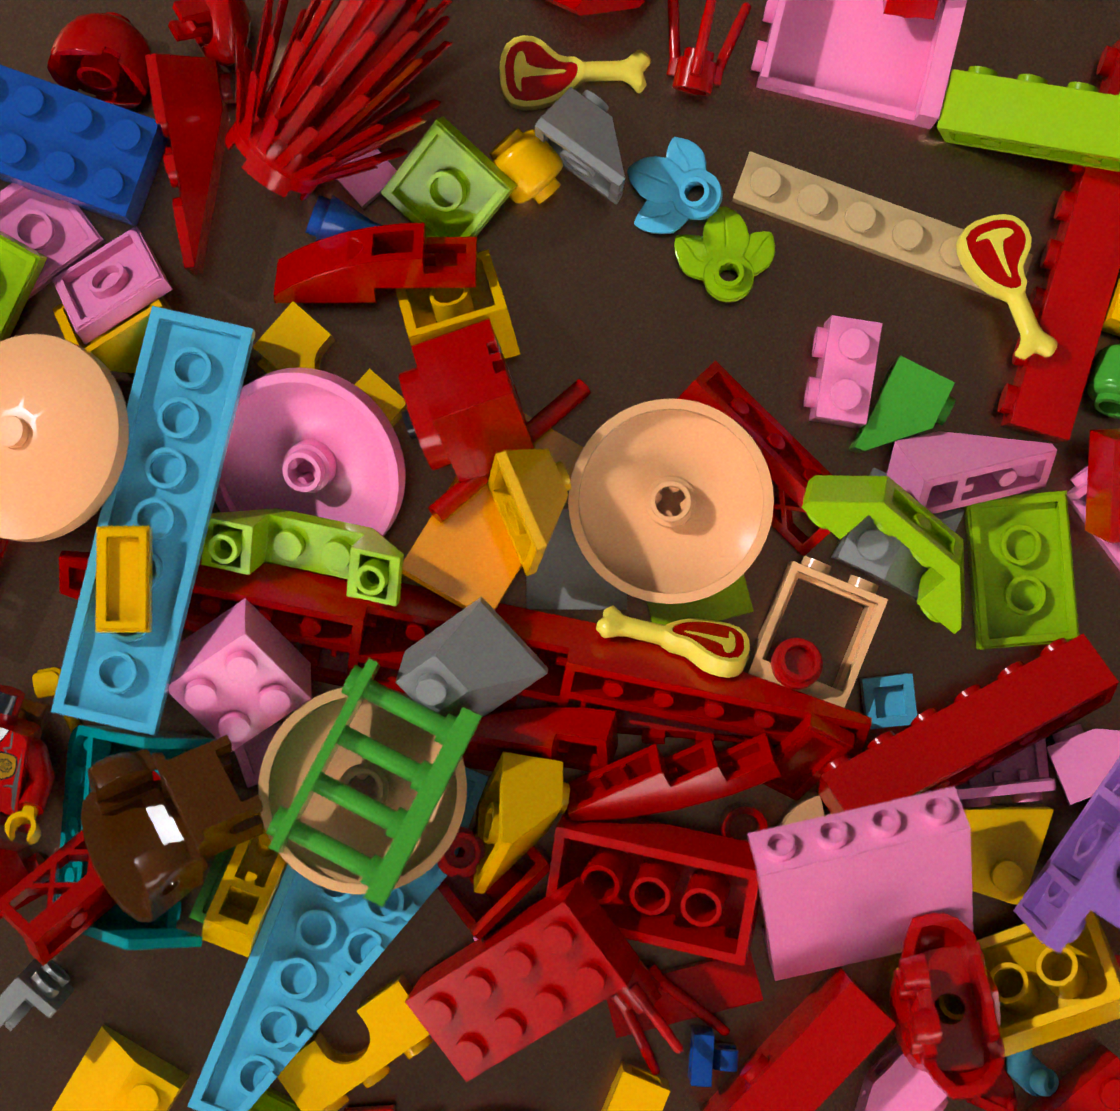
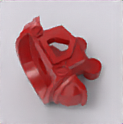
M930 913L913 917L904 938L899 968L894 970L890 989L891 1018L897 1024L894 1032L903 1054L914 1068L927 1072L933 1082L952 1100L971 1099L986 1093L994 1085L1004 1065L1005 1047L999 1030L1001 1019L998 989L989 969L985 967L984 954L980 948V943L976 942L977 938L974 933L956 917L944 913ZM953 995L962 1002L964 1016L961 1021L950 1025L939 1020L934 1003L940 996Z

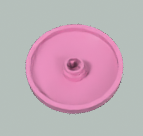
M298 367L272 371L242 387L215 501L221 513L279 508L371 527L381 536H384L395 521L404 497L406 479L401 445L394 428L381 408L371 397L351 382L332 373L312 368Z

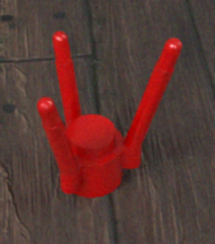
M668 0L669 63L666 75L674 77L673 89L693 95L710 96L713 86H721L724 68L751 10L750 3L745 2L742 4L714 63V53L708 51L707 46L717 0H706L696 47H686L683 56H681L679 0Z
M639 960L628 985L616 992L611 999L622 1012L633 1038L653 1075L660 1073V1067L633 1009L638 1015L645 1012L675 1053L683 1051L682 1044L654 1006L662 997L657 990L658 986L722 1036L729 1035L730 1029L666 978L655 963L647 969L644 963Z

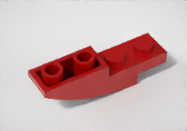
M425 222L367 227L320 239L278 259L274 302L376 303L377 288H476L477 237H426Z

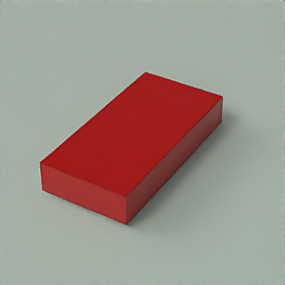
M811 712L774 748L782 776L763 784L796 801L799 800L820 780L823 769L830 762L846 755L854 748L855 734Z

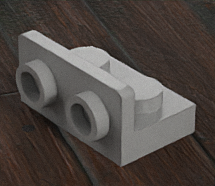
M34 959L0 995V1028L4 1025L12 1031L33 1006L38 1008L48 1018H51L74 991V988L68 984L70 977L67 972L51 960L42 966Z

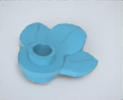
M673 137L669 143L666 158L659 156L644 157L628 168V176L632 186L643 198L647 199L634 222L636 227L652 234L674 233L688 219L703 220L710 217L718 210L722 202L723 191L721 184L712 173L707 171L704 152L696 143L688 139ZM693 187H704V195L700 200L690 201L688 199L689 191Z

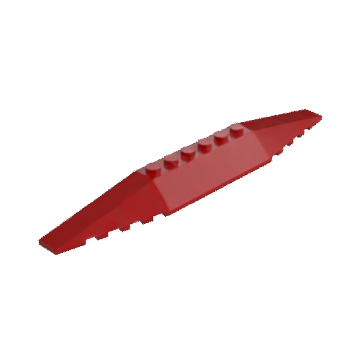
M61 551L59 556L60 594L79 600L90 552ZM200 559L184 629L196 632L246 598L311 663V680L343 687L353 667L357 665L364 668L370 658L378 662L380 666L374 680L390 689L406 694L396 683L405 650L463 609L428 588L401 583L399 604L392 606L347 596L348 579L267 563H263L254 572L247 575L201 565L202 559ZM499 603L495 610L549 669L548 673L486 716L522 709L585 707L616 711L617 733L642 735V743L665 745L666 737L695 739V745L709 738L712 739L713 743L714 741L744 742L766 732L771 744L779 745L813 712L855 734L854 748L846 754L850 758L862 752L871 727V717L746 672L731 678L718 677L701 670L686 657L669 653L660 645L619 636L605 639L596 630L597 623Z

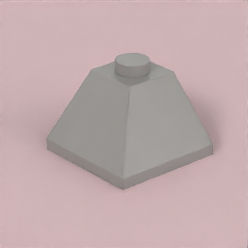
M570 87L535 124V136L543 143L547 141L561 157L563 167L614 204H617L622 198L625 175L613 118L606 113L609 106L591 91L585 90L580 94Z
M873 468L870 476L887 475V473ZM956 508L934 515L955 532L965 511ZM869 515L841 540L839 539L831 555V559L916 600L918 598L921 575L929 569L922 566L914 558L911 550L896 537L888 536L881 532Z
M481 596L405 650L396 683L413 701L444 717L448 713L458 717L462 707L483 717L548 673L549 668Z

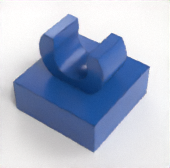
M691 1025L688 1077L691 1086L711 1087L713 1069L737 1072L739 1051L736 1050V1044L714 1043L715 1035L711 1026Z

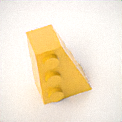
M992 804L983 807H963L971 832L972 891L1018 905L1029 888L1054 809L1043 804Z

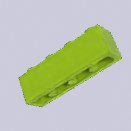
M970 66L968 71L952 69L937 124V129L945 142L1120 172V91L1118 95L1100 93L1097 87L1083 82H1069L1067 87L1050 85L1045 78L1033 74H1019L1017 79L1000 77L995 70L982 66Z

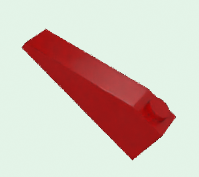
M157 53L148 54L145 57L156 124H161L164 137H170L171 143L170 147H165V154H163L165 171L168 173L172 188L178 187L180 197L173 198L172 203L184 268L193 276L203 274L226 145L224 138L228 132L230 122L228 104L236 102L233 79L230 72L223 73L215 58Z

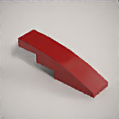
M766 732L722 752H718L712 739L709 738L666 758L663 757L657 744H653L568 782L570 795L567 811L572 822L631 818L679 810L734 795L782 775L773 745Z

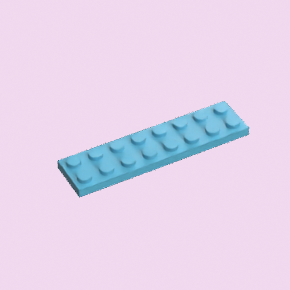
M152 306L127 404L129 422L127 456L119 480L101 508L97 526H151L153 528L152 633L96 632L95 532L51 712L145 734L158 735L168 694V686L172 678L256 334L253 328Z

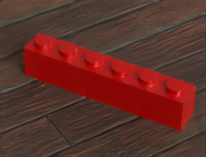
M1084 633L1068 642L1065 638H1060L1046 646L1041 651L1040 657L1027 664H1024L1023 661H1018L1009 665L997 676L998 680L982 688L979 684H975L963 690L954 699L955 703L940 711L937 708H930L913 719L909 728L895 735L893 731H888L879 735L868 744V750L853 758H850L849 755H843L833 760L823 769V774L820 776L818 794L830 813L835 814L953 786L957 787L1110 703L1119 681Z

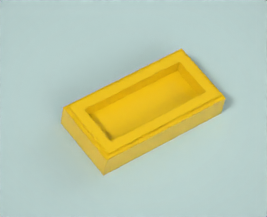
M96 526L97 633H152L153 528L151 526Z

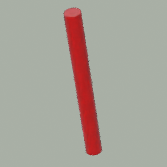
M581 379L573 382L526 423L533 443L591 394L589 387ZM490 473L461 483L458 481L428 507L429 511L435 519L442 523L488 483Z

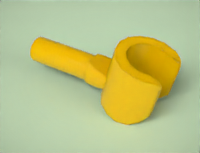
M61 668L41 669L32 676L34 691L38 698L55 697ZM63 715L71 733L75 727L81 725L78 718Z

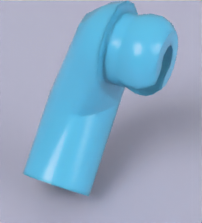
M1033 1048L1006 1057L1008 1075L1028 1094L1036 1097H1048L1056 1092L1059 1085L1057 1074L1052 1069H1048L1032 1054Z

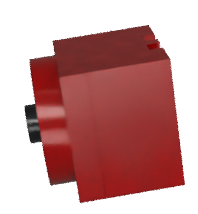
M490 319L411 346L417 367L399 373L400 386L407 409L402 410L401 413L411 440L418 438L427 462L433 471L452 464L461 483L491 473L495 454L505 450L535 449L529 428L526 425L527 421L514 380Z

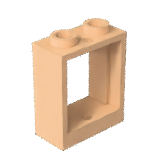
M803 556L801 564L795 561L787 563L744 672L782 685L773 675L771 662L766 661V657L796 582L799 579L865 606L833 686L831 687L816 681L805 689L796 690L845 708L888 599L876 595L879 585L854 575H850L848 583L829 576L832 566Z

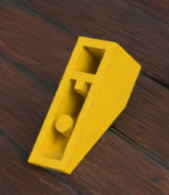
M264 824L263 834L236 846L204 918L201 934L203 936L202 940L248 958L287 866V862L281 855L269 848L271 840L268 834H266L267 831Z

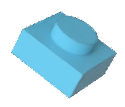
M913 673L859 678L863 714L872 718L870 729L911 725L913 719L917 717Z

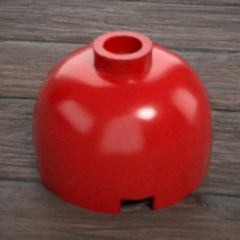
M98 12L79 15L59 32L51 49L47 69L53 80L62 87L77 92L78 89H81L86 93L97 95L94 97L96 99L125 109L135 108L141 103L143 95L145 97L150 85L145 55L152 54V50L144 35L131 24L128 18L119 13Z

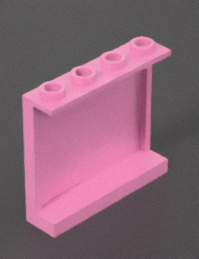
M767 0L762 21L771 23L767 42L757 41L751 70L759 72L756 88L931 129L940 116L967 0H939L934 20L902 18L896 15L883 14V0Z
M955 786L748 833V840L756 864L765 928H762L763 939L775 981L901 953L908 927L913 917L930 913L948 914L958 918L973 932L971 832Z

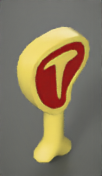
M523 35L510 40L502 51L499 63L500 89L505 101L512 108L522 111H533L551 107L570 87L576 90L585 82L623 81L629 84L636 93L640 94L647 86L644 71L650 66L651 58L645 51L638 49L624 60L583 61L575 56L558 55L543 40L534 36Z
M1007 214L991 215L974 221L961 232L956 242L959 261L967 275L981 290L1008 303L1020 333V344L1015 351L1016 358L1025 360L1033 354L1050 357L1054 354L1058 342L1040 328L1026 296L1027 279L1023 266L1031 249L1032 237L1026 224L1016 216Z
M612 605L604 609L603 618L599 619L596 624V630L605 639L619 636L660 645L669 653L686 657L701 670L718 677L731 678L740 675L749 658L750 642L747 634L740 627L722 621L687 618L663 625L628 617Z

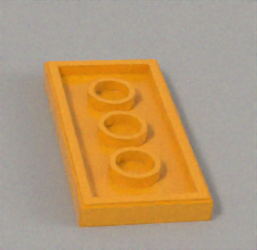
M524 413L526 421L528 422L532 417ZM550 429L534 443L535 449L549 448L554 462L561 461L564 464L571 481L575 463L584 447ZM457 475L448 490L459 481ZM487 484L442 523L432 515L403 561V575L462 609L482 596L496 610L522 567Z

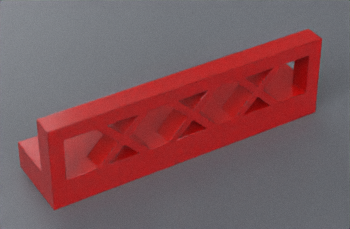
M715 360L677 399L696 401L723 412L742 426L753 438L767 463L771 479L778 485L779 498L774 497L771 525L802 556H805L831 532L828 529L819 527L812 535L807 537L793 523L792 511L806 513L802 508L808 481L813 476L832 474Z
M152 771L153 780H161L160 775ZM83 830L0 898V915L24 937L30 954L42 966L47 964L89 926L117 904L108 894L94 870L88 851L85 849ZM88 861L87 874L78 882L58 883L59 870L67 863ZM48 895L46 909L30 922L14 909L28 896Z

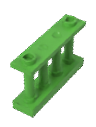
M369 658L364 668L355 665L350 672L341 691L348 698L290 808L288 809L282 805L279 807L266 834L274 837L269 848L277 853H283L288 841L291 840L362 877L360 883L369 887L364 898L384 907L470 743L482 716L465 707H462L458 717L450 713L446 717L375 681L374 679L380 666L378 662ZM363 699L435 735L434 741L443 746L434 763L432 764L424 760L420 764L349 727ZM339 745L411 782L410 788L417 791L418 794L409 811L402 807H399L396 811L326 775L325 771ZM314 792L386 829L385 835L394 840L385 857L382 858L375 854L373 858H370L299 821Z

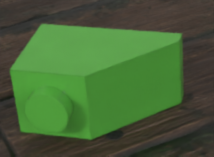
M900 355L892 361L869 407L867 424L859 428L849 450L860 454L928 431L934 427L935 423L942 426L956 401V398L949 395L955 382Z

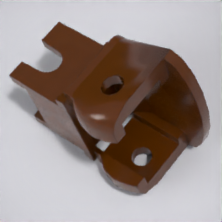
M228 735L169 760L165 759L162 752L150 754L148 748H145L138 752H123L107 756L94 763L87 770L91 792L83 800L81 812L85 846L94 870L108 894L125 913L139 922H153L193 889L204 884L203 872L208 869L205 859L263 834V822L258 814L263 811V803L259 795L241 802L228 777L233 774L232 762L229 756L218 758L232 751V743ZM157 769L161 780L154 781L152 771Z

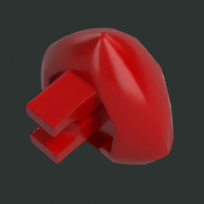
M180 0L173 3L172 9L179 20L169 21L168 28L177 42L194 39L205 57L215 58L217 63L222 66H231L236 63V28L244 35V47L248 46L251 33V17L245 0Z

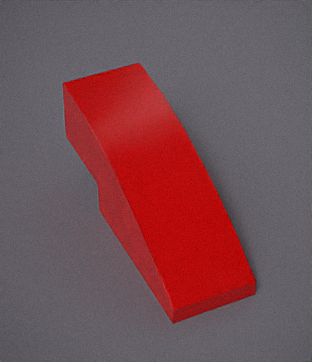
M545 707L483 716L462 756L464 766L493 771L502 753L507 752L563 761V767L593 772L613 762L618 747L616 711L585 707Z

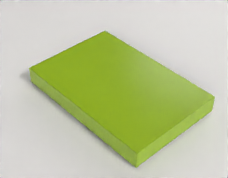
M1067 490L1011 495L965 506L964 515L976 649L1050 644L1060 638H1065L1068 642L1079 636Z

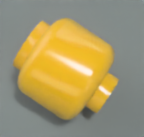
M517 127L488 153L493 159L492 162L518 185L509 196L515 203H525L533 198L538 204H541L561 186L555 177L562 170L563 161L547 141L543 143L535 136L534 129L522 132Z

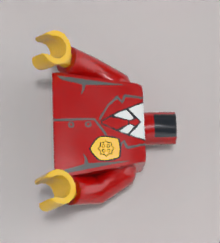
M0 685V812L10 815L5 822V832L11 841L14 840L15 832L20 825H31L27 835V842L29 845L38 842L41 837V829L35 819L44 812L55 780V774L47 745L40 740L41 726L18 717L25 693L15 687Z

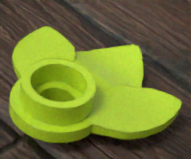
M721 206L706 221L703 236L677 235L675 237L674 250L678 264L684 274L704 281L706 290L713 298L731 303L746 297L753 287L754 277L770 267L775 256V242L771 232L761 231L749 234L746 223L741 215L729 207ZM731 270L735 271L738 277L733 281H725L720 277V274L723 271Z

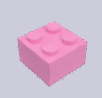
M245 598L180 642L172 678L168 686V693L217 739L228 735L232 743V751H234L312 699L311 663Z

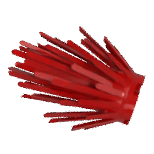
M265 0L253 71H251L252 52L247 46L244 47V35L236 28V121L225 135L226 147L228 150H231L236 145L238 150L247 159L241 168L264 187L283 197H286L290 190L301 193L300 200L303 201L311 195L318 184L377 169L378 167L375 165L408 153L407 150L399 147L342 165L414 130L426 122L420 116L441 104V101L432 99L384 126L377 122L409 100L410 94L408 92L401 93L393 100L391 99L454 43L444 41L435 50H428L421 58H415L449 23V17L445 15L426 32L453 0H443L437 7L427 9L416 22V17L429 0H339L312 45L311 43L334 0H311L308 9H302L299 12L280 66L269 87L268 83L289 0H279L273 27L271 20L274 0Z

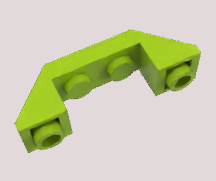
M815 475L808 481L802 508L815 525L822 529H828L841 540L868 515L871 516L881 532L888 536L896 537L911 550L914 558L922 566L929 568L921 575L917 604L920 605L923 613L931 621L943 624L953 634L962 628L965 603L964 540L889 476Z
M279 508L212 513L202 551L201 565L250 575L264 562L348 579L347 596L397 606L400 600L404 554L371 527Z

